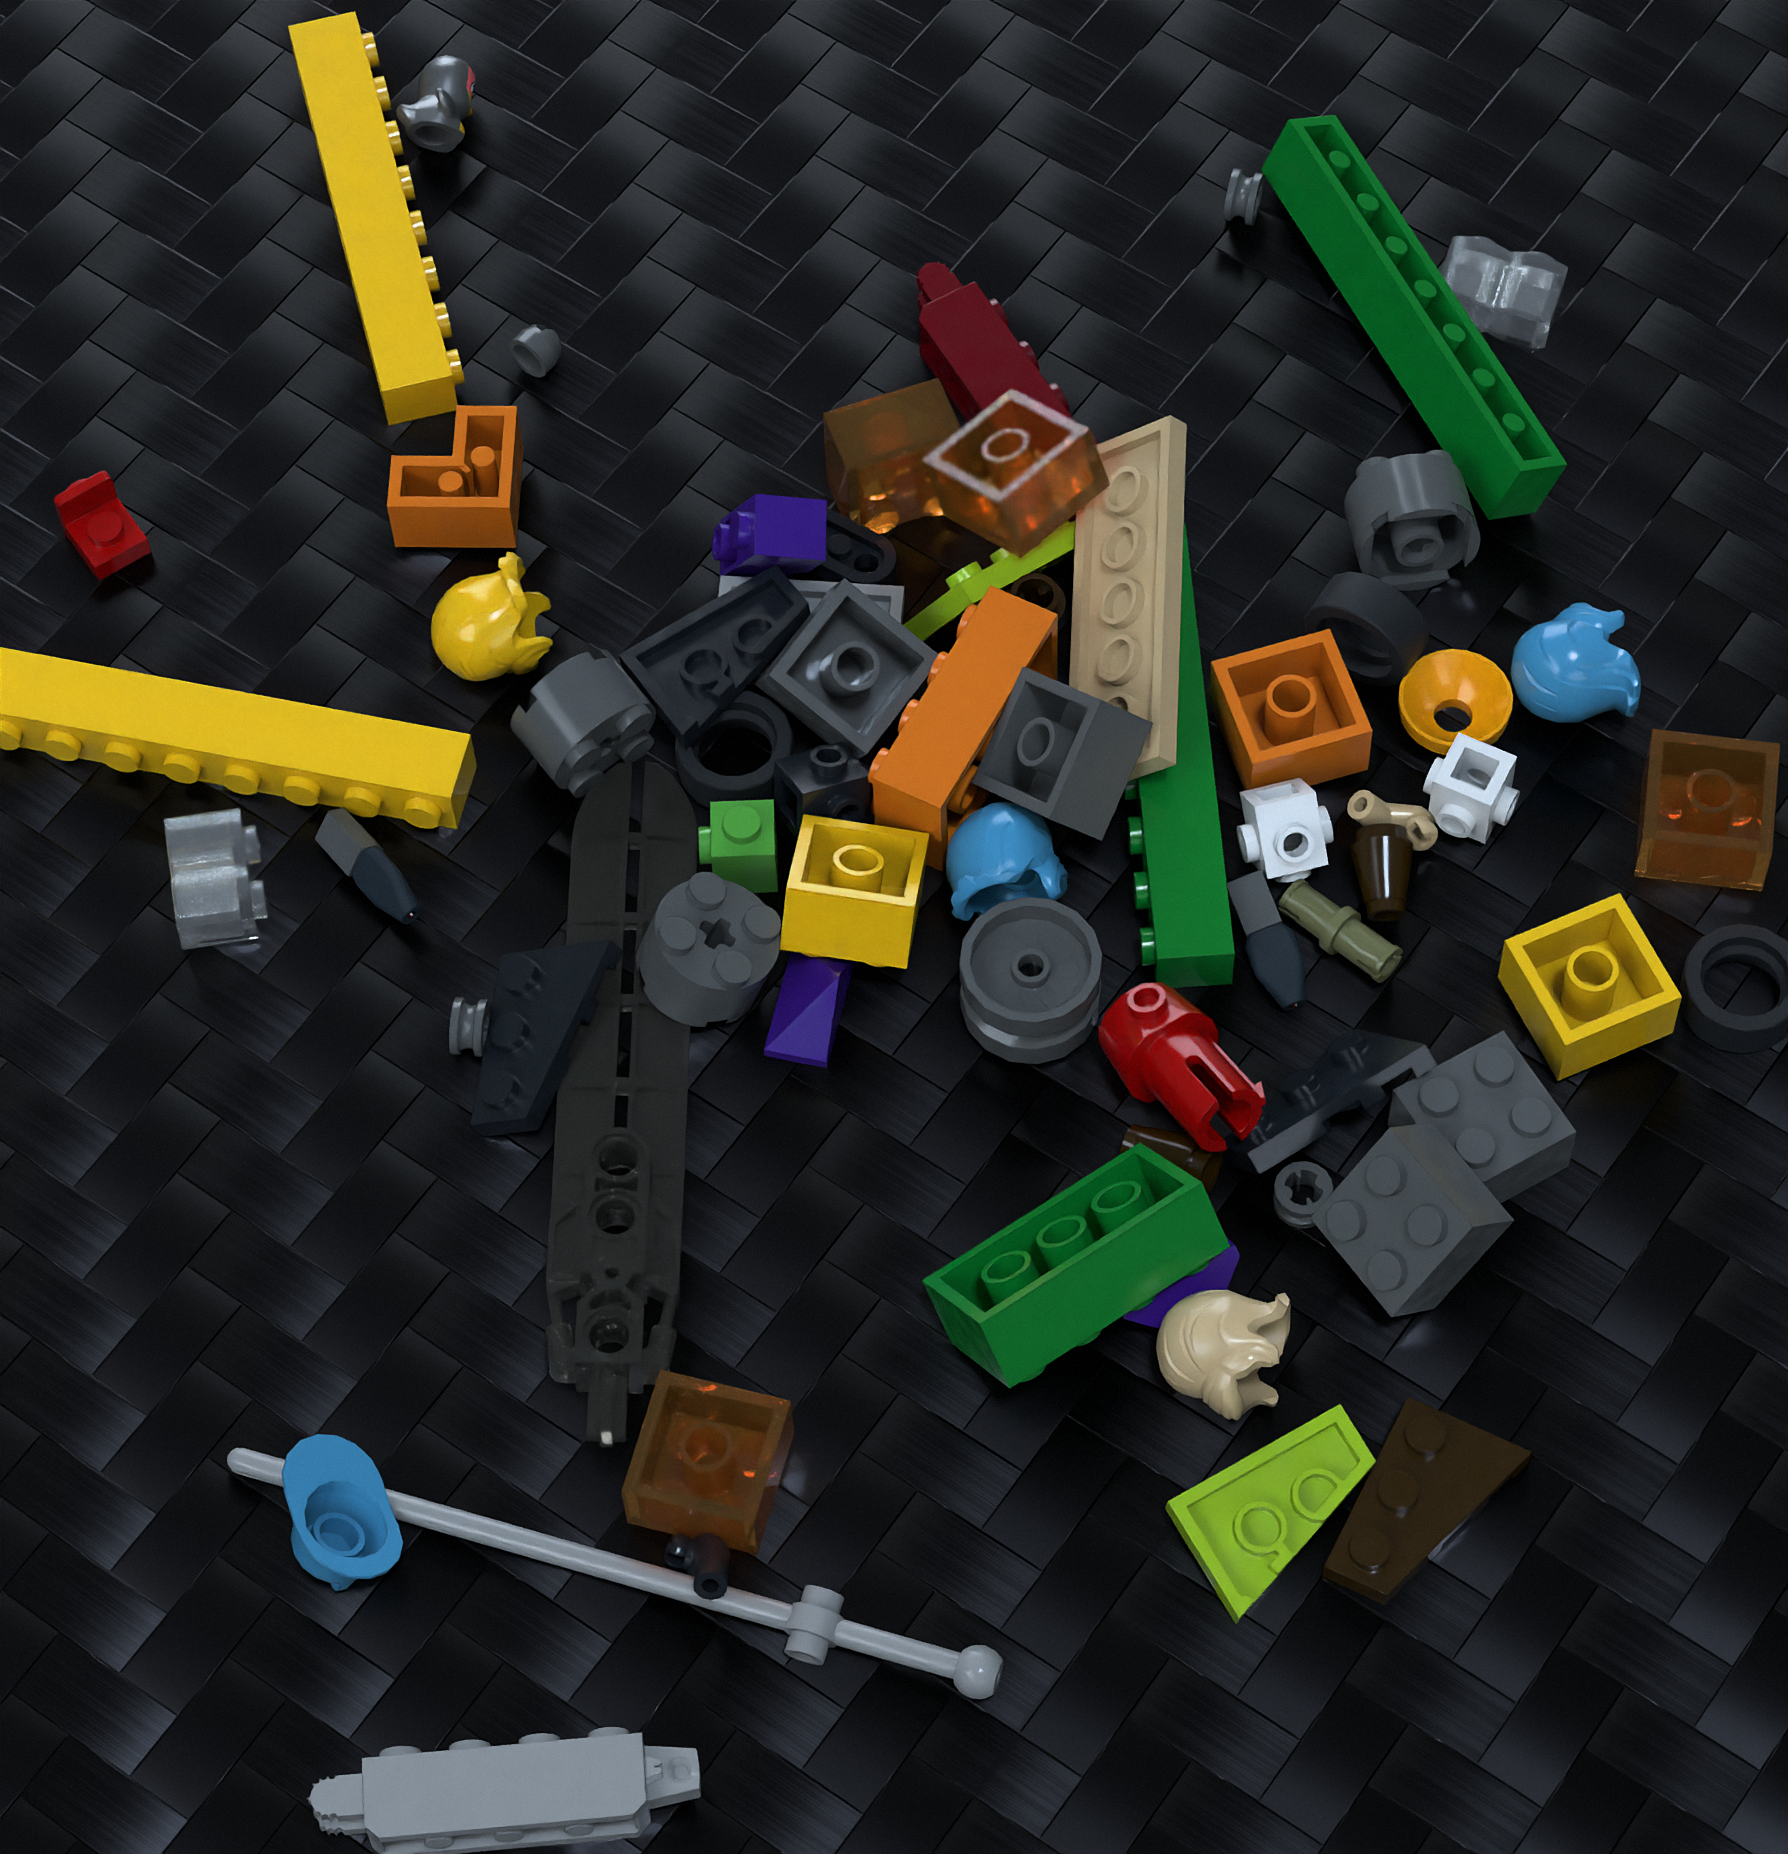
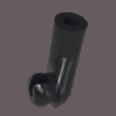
M680 1532L673 1534L665 1549L663 1558L665 1565L670 1569L682 1570L684 1574L694 1576V1591L703 1599L714 1600L724 1596L728 1586L730 1562L729 1547L725 1540L710 1533H698L694 1539Z

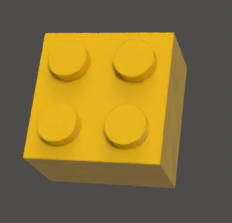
M804 814L786 886L780 950L799 952L809 957L825 956L864 962L874 967L890 966L907 969L922 896L930 833Z
M1620 893L1504 940L1498 978L1557 1081L1673 1033L1682 996Z

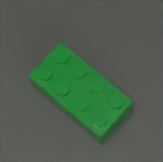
M1139 1142L926 1277L922 1282L951 1343L1008 1388H1011L1020 1382L1034 1379L1044 1371L1047 1364L1070 1349L1090 1343L1098 1337L1103 1328L1126 1313L1146 1307L1155 1299L1157 1293L1182 1277L1200 1272L1210 1263L1213 1257L1229 1248L1230 1245L1203 1183Z

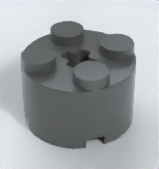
M1432 450L1425 454H1406L1390 459L1372 457L1363 461L1357 467V479L1346 493L1344 509L1363 574L1369 575L1370 573L1390 584L1398 591H1413L1429 588L1450 579L1448 569L1462 559L1466 567L1475 558L1480 547V532L1463 475L1454 464L1452 456L1448 452Z
M600 649L601 659L595 660L587 651L557 666L530 690L537 700L528 712L525 713L519 705L511 718V729L557 787L569 789L575 798L586 796L597 788L604 778L602 771L620 759L626 764L637 761L654 744V739L648 732L655 721L656 709L608 650Z
M712 872L697 873L689 881L676 886L662 899L637 951V970L640 967L642 977L646 983L643 990L649 1001L669 1018L689 1026L706 1027L708 1022L727 1020L725 1023L727 1024L738 1020L753 1005L777 960L780 948V917L775 910L766 906L755 894L746 888L723 880Z

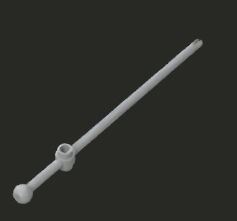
M235 1448L228 1454L227 1463L236 1474L283 1487L282 1469L285 1463L284 1459L246 1448ZM385 1488L396 1520L784 1630L790 1635L784 1652L788 1656L802 1662L823 1665L828 1648L839 1646L954 1679V1686L959 1692L971 1699H985L994 1695L1001 1678L1003 1659L997 1651L988 1646L972 1645L963 1649L960 1653L845 1620L839 1615L844 1597L823 1587L806 1585L801 1601L794 1602L793 1604L727 1586V1591L721 1598L714 1600L703 1599L694 1591V1576Z

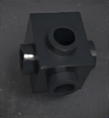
M843 742L820 745L809 751L776 759L774 761L775 814L797 840L804 814L869 824L870 799L873 798V784L868 782L870 768L866 763H860Z

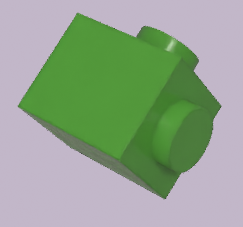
M774 799L710 802V826L699 827L700 865L712 864L714 874H717L723 880L736 883L752 893L778 892L777 831Z

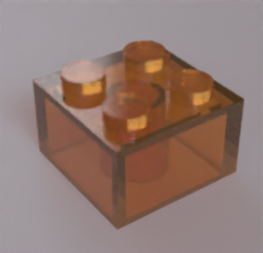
M939 378L823 413L827 483L841 515L881 534L891 530L898 524L923 516H939L956 506L965 504L964 434Z
M1012 388L921 460L943 515L1019 558H1022L1031 549L1039 545L1048 535L1076 512L1083 509L1110 485L1090 429Z
M1652 729L1643 770L1634 876L1762 891L1773 848L1780 743Z
M660 1369L621 1492L627 1523L671 1534L680 1532L693 1539L700 1533H710L725 1540L729 1548L758 1555L794 1435L791 1401Z

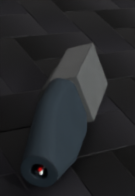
M345 808L328 811L315 836V840L347 876H354L356 885L376 907L403 924H409L414 921L421 913V907L402 873L386 856L383 848Z
M1262 870L1228 882L1227 890L1247 937L1244 949L1256 978L1283 1010L1288 1011L1302 1006L1306 1003L1304 958L1292 929L1282 923Z

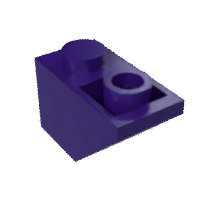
M754 494L723 517L721 524H717L714 529L712 555L714 560L720 561V577L721 575L754 577L775 564L785 575L808 573L825 562L827 500Z

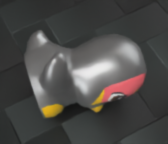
M448 55L435 58L425 65L418 84L419 101L411 105L401 104L397 108V116L404 125L406 135L416 145L432 151L447 153L454 150L463 140L465 129L461 120L470 116L473 112L471 98L475 84V74L467 62Z

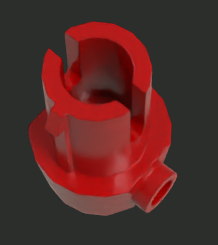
M1162 982L1140 984L1121 995L1105 1013L1099 1026L1098 1043L1130 1094L1148 1103L1158 1099L1202 1149L1208 1152L1227 1150L1226 1141L1209 1124L1215 1113L1242 1141L1256 1127L1262 1114V1106L1266 1105L1262 1082L1260 1081L1254 1085L1218 1046L1219 1031L1213 1020L1172 987Z

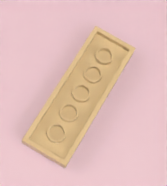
M1171 415L1079 452L1069 686L1153 723L1128 781L1176 765L1187 424Z

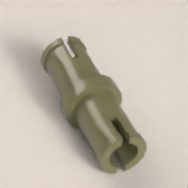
M1297 879L1293 882L1279 901L1280 907L1278 912L1288 916L1319 938V946L1330 955L1340 953L1371 975L1372 979L1376 982L1381 983L1386 980L1398 966L1402 958L1400 955L1403 953L1400 947L1391 944L1361 922V914L1352 907H1339L1309 886V883L1304 879Z

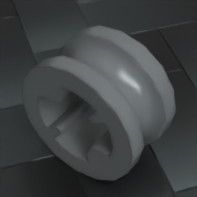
M1233 169L1225 199L1224 220L1232 221L1234 217L1240 216L1245 220L1246 225H1254L1263 191V173L1256 172L1253 177H1246L1243 175L1242 169Z
M455 998L449 1027V1048L451 1054L461 1055L464 1049H472L475 1056L483 1057L491 1015L489 1000L480 999L478 1004L469 1005L466 1002V998Z
M1300 1161L1285 1166L1279 1172L1274 1184L1273 1205L1275 1212L1282 1221L1289 1226L1297 1228H1310L1316 1225L1311 1219L1312 1215L1333 1193L1332 1179L1327 1171L1318 1164ZM1300 1184L1313 1187V1199L1316 1202L1312 1203L1310 1198H1307L1306 1205L1295 1204L1292 1202L1293 1191L1290 1187L1293 1186L1296 1192L1300 1191Z

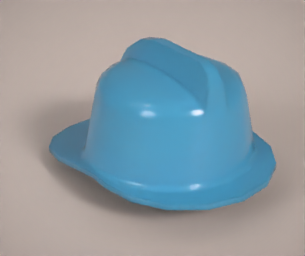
M316 1434L300 1440L287 1454L282 1469L284 1494L294 1522L290 1539L295 1558L303 1569L315 1578L329 1582L335 1591L347 1589L356 1579H371L387 1573L398 1562L403 1541L382 1478L372 1459L355 1443L337 1435Z

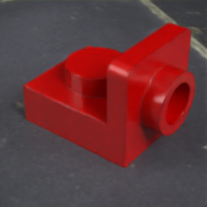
M105 470L89 478L75 481L65 491L55 496L54 503L63 532L98 581L151 552L147 537L117 497L113 480Z

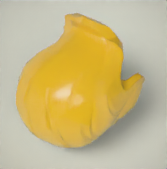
M506 552L505 557L499 558L498 567L501 570L491 574L468 577L454 584L446 591L433 613L431 623L433 648L441 662L462 679L475 682L500 677L504 673L527 674L537 669L539 659L552 646V639L544 636L536 637L535 619L538 614L550 610V600L540 592H523L520 579L526 572V568L523 566L522 559L513 552Z

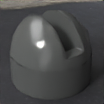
M533 324L523 329L509 343V351L515 362L524 371L535 377L545 376L556 365L561 356L562 342L558 334L552 329H547L544 325Z

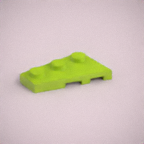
M1062 514L1033 532L1037 539L1034 543L1026 546L1020 537L991 554L989 557L993 565L984 570L981 569L977 561L960 569L945 580L950 590L903 626L924 642L958 616L961 619L970 604L978 606L990 585L1006 592L1008 587L1021 576L1030 573L1041 574L1074 555L1076 520L1070 523L1065 514Z
M1339 1404L1169 1500L1165 1509L1233 1621L1237 1624L1372 1469L1376 1460L1343 1407Z

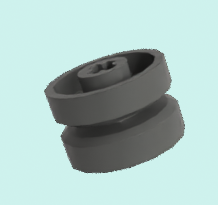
M1022 897L998 903L975 920L962 942L959 964L961 982L960 1007L968 1031L985 1050L1009 1062L1040 1064L1063 1058L1085 1043L1098 1022L1101 1001L1102 952L1094 929L1077 911L1052 899Z

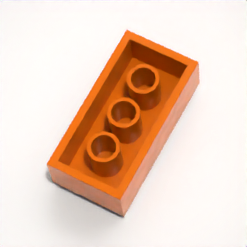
M991 585L978 606L970 604L966 608L957 628V641L949 653L942 651L938 654L928 675V688L920 701L912 699L907 704L899 721L898 737L890 750L883 747L877 753L868 774V782L873 784V800L870 806V814L875 816V825L930 833L926 865L942 872L946 867L945 859L951 837L970 814L981 809L990 794V791L973 784L972 781L1022 667L1024 666L1057 681L1058 614Z

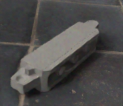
M604 1727L591 1731L588 1734V1738L560 1740V1737L554 1734L537 1733L520 1738L518 1744L491 1746L490 1743L483 1740H463L451 1744L449 1750L421 1753L420 1749L411 1746L390 1747L382 1750L379 1753V1757L362 1758V1773L338 1775L334 1779H329L327 1776L325 1780L319 1779V1783H313L314 1787L310 1797L307 1799L313 1807L314 1817L317 1818L322 1832L327 1831L328 1835L334 1833L336 1836L340 1832L344 1835L367 1833L372 1848L379 1854H459L638 1837L651 1823L650 1809L700 1798L701 1775L696 1748L645 1746L642 1733L630 1734L625 1728Z

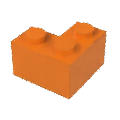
M456 405L452 456L391 455L387 510L395 547L516 548L524 450L517 406Z

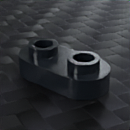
M827 508L826 561L810 572L828 582H840L845 578L850 583L892 585L897 575L896 550L893 544L883 535ZM863 567L875 569V571L867 573L859 572L858 570Z

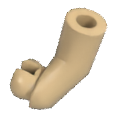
M1367 790L1357 791L1348 802V814L1363 826L1391 823L1405 827L1407 839L1413 842V850L1423 851L1430 848L1438 838V829L1434 824V816L1422 806L1386 803Z

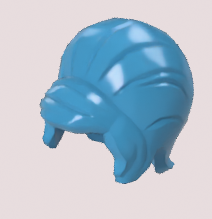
M1584 602L1574 603L1569 608L1564 609L1552 621L1538 624L1522 635L1514 647L1511 665L1514 690L1521 704L1531 713L1557 723H1577L1614 709L1618 710L1622 715L1625 714L1626 717H1633L1638 709L1640 700V674L1633 657L1627 651L1610 644L1608 641L1611 633L1624 626V613L1620 610L1613 612L1602 611Z
M997 802L974 811L960 824L948 844L945 861L947 881L953 891L951 897L953 909L951 913L960 920L968 921L974 912L981 916L998 903L1022 897L1057 900L1065 894L1068 888V873L1064 865L1059 862L1060 858L1054 854L1052 833L1040 814L1016 803Z

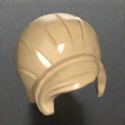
M1203 1290L1185 1297L1177 1302L1163 1317L1156 1343L1160 1372L1165 1380L1178 1392L1203 1399V1402L1209 1405L1211 1409L1218 1414H1222L1228 1420L1238 1421L1250 1408L1260 1404L1269 1407L1276 1406L1279 1399L1276 1389L1260 1381L1257 1372L1260 1367H1272L1275 1364H1279L1280 1356L1283 1353V1348L1290 1331V1299L1286 1293H1282L1275 1297V1301L1266 1303L1230 1290Z

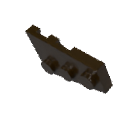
M1407 1397L1327 1559L1323 1570V1577L1386 1605L1441 1550L1442 1544L1469 1518L1472 1520L1489 1503L1490 1497L1510 1477L1514 1478L1530 1463L1532 1452L1413 1398Z

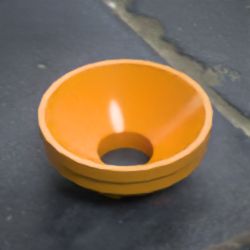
M1447 649L1423 656L1415 662L1409 673L1403 677L1399 686V714L1407 733L1421 746L1442 755H1447L1459 732L1492 745L1505 731L1512 713L1513 693L1510 682L1504 672L1493 661L1481 654L1468 650ZM1454 707L1464 711L1469 716L1471 723L1464 730L1449 732L1437 725L1434 716L1444 708Z

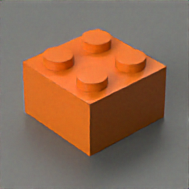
M1330 629L1211 661L1209 703L1244 791L1296 778H1301L1309 786L1368 770L1373 730Z

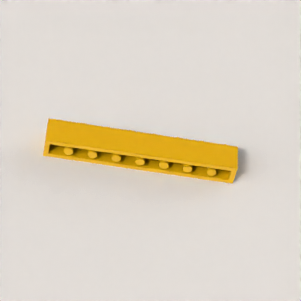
M355 11L290 25L288 30L294 59L388 425L456 411V405L458 404L454 386L465 384L463 370L457 349L446 351L443 339L452 337L450 321L445 302L433 304L431 292L440 291L433 257L421 258L418 247L428 245L420 210L408 211L406 201L416 199L408 165L396 166L394 156L403 154L396 120L384 121L382 112L392 110L384 76L375 78L372 76L371 68L380 66L373 33L361 34Z
M0 647V749L15 750L21 747L46 752L50 756L63 761H75L80 758L101 762L121 772H135L138 769L165 774L168 778L180 783L190 784L196 781L223 785L233 792L244 795L261 792L285 797L287 800L302 806H313L319 803L345 808L348 812L361 817H374L378 814L404 819L419 828L432 829L437 826L452 829L458 828L477 767L471 734Z

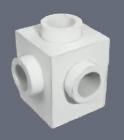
M1459 732L1445 759L1440 757L1435 759L1423 786V792L1431 795L1428 811L1434 816V823L1438 824L1443 831L1459 838L1469 837L1485 844L1495 824L1498 823L1506 826L1516 807L1520 791L1512 788L1517 756Z
M1301 778L1240 792L1245 824L1237 826V837L1241 854L1246 863L1252 862L1258 870H1262L1263 875L1267 879L1274 878L1276 882H1294L1297 879H1304L1311 875L1312 868L1329 865L1325 844L1333 842L1331 820L1324 805L1318 807L1316 792Z

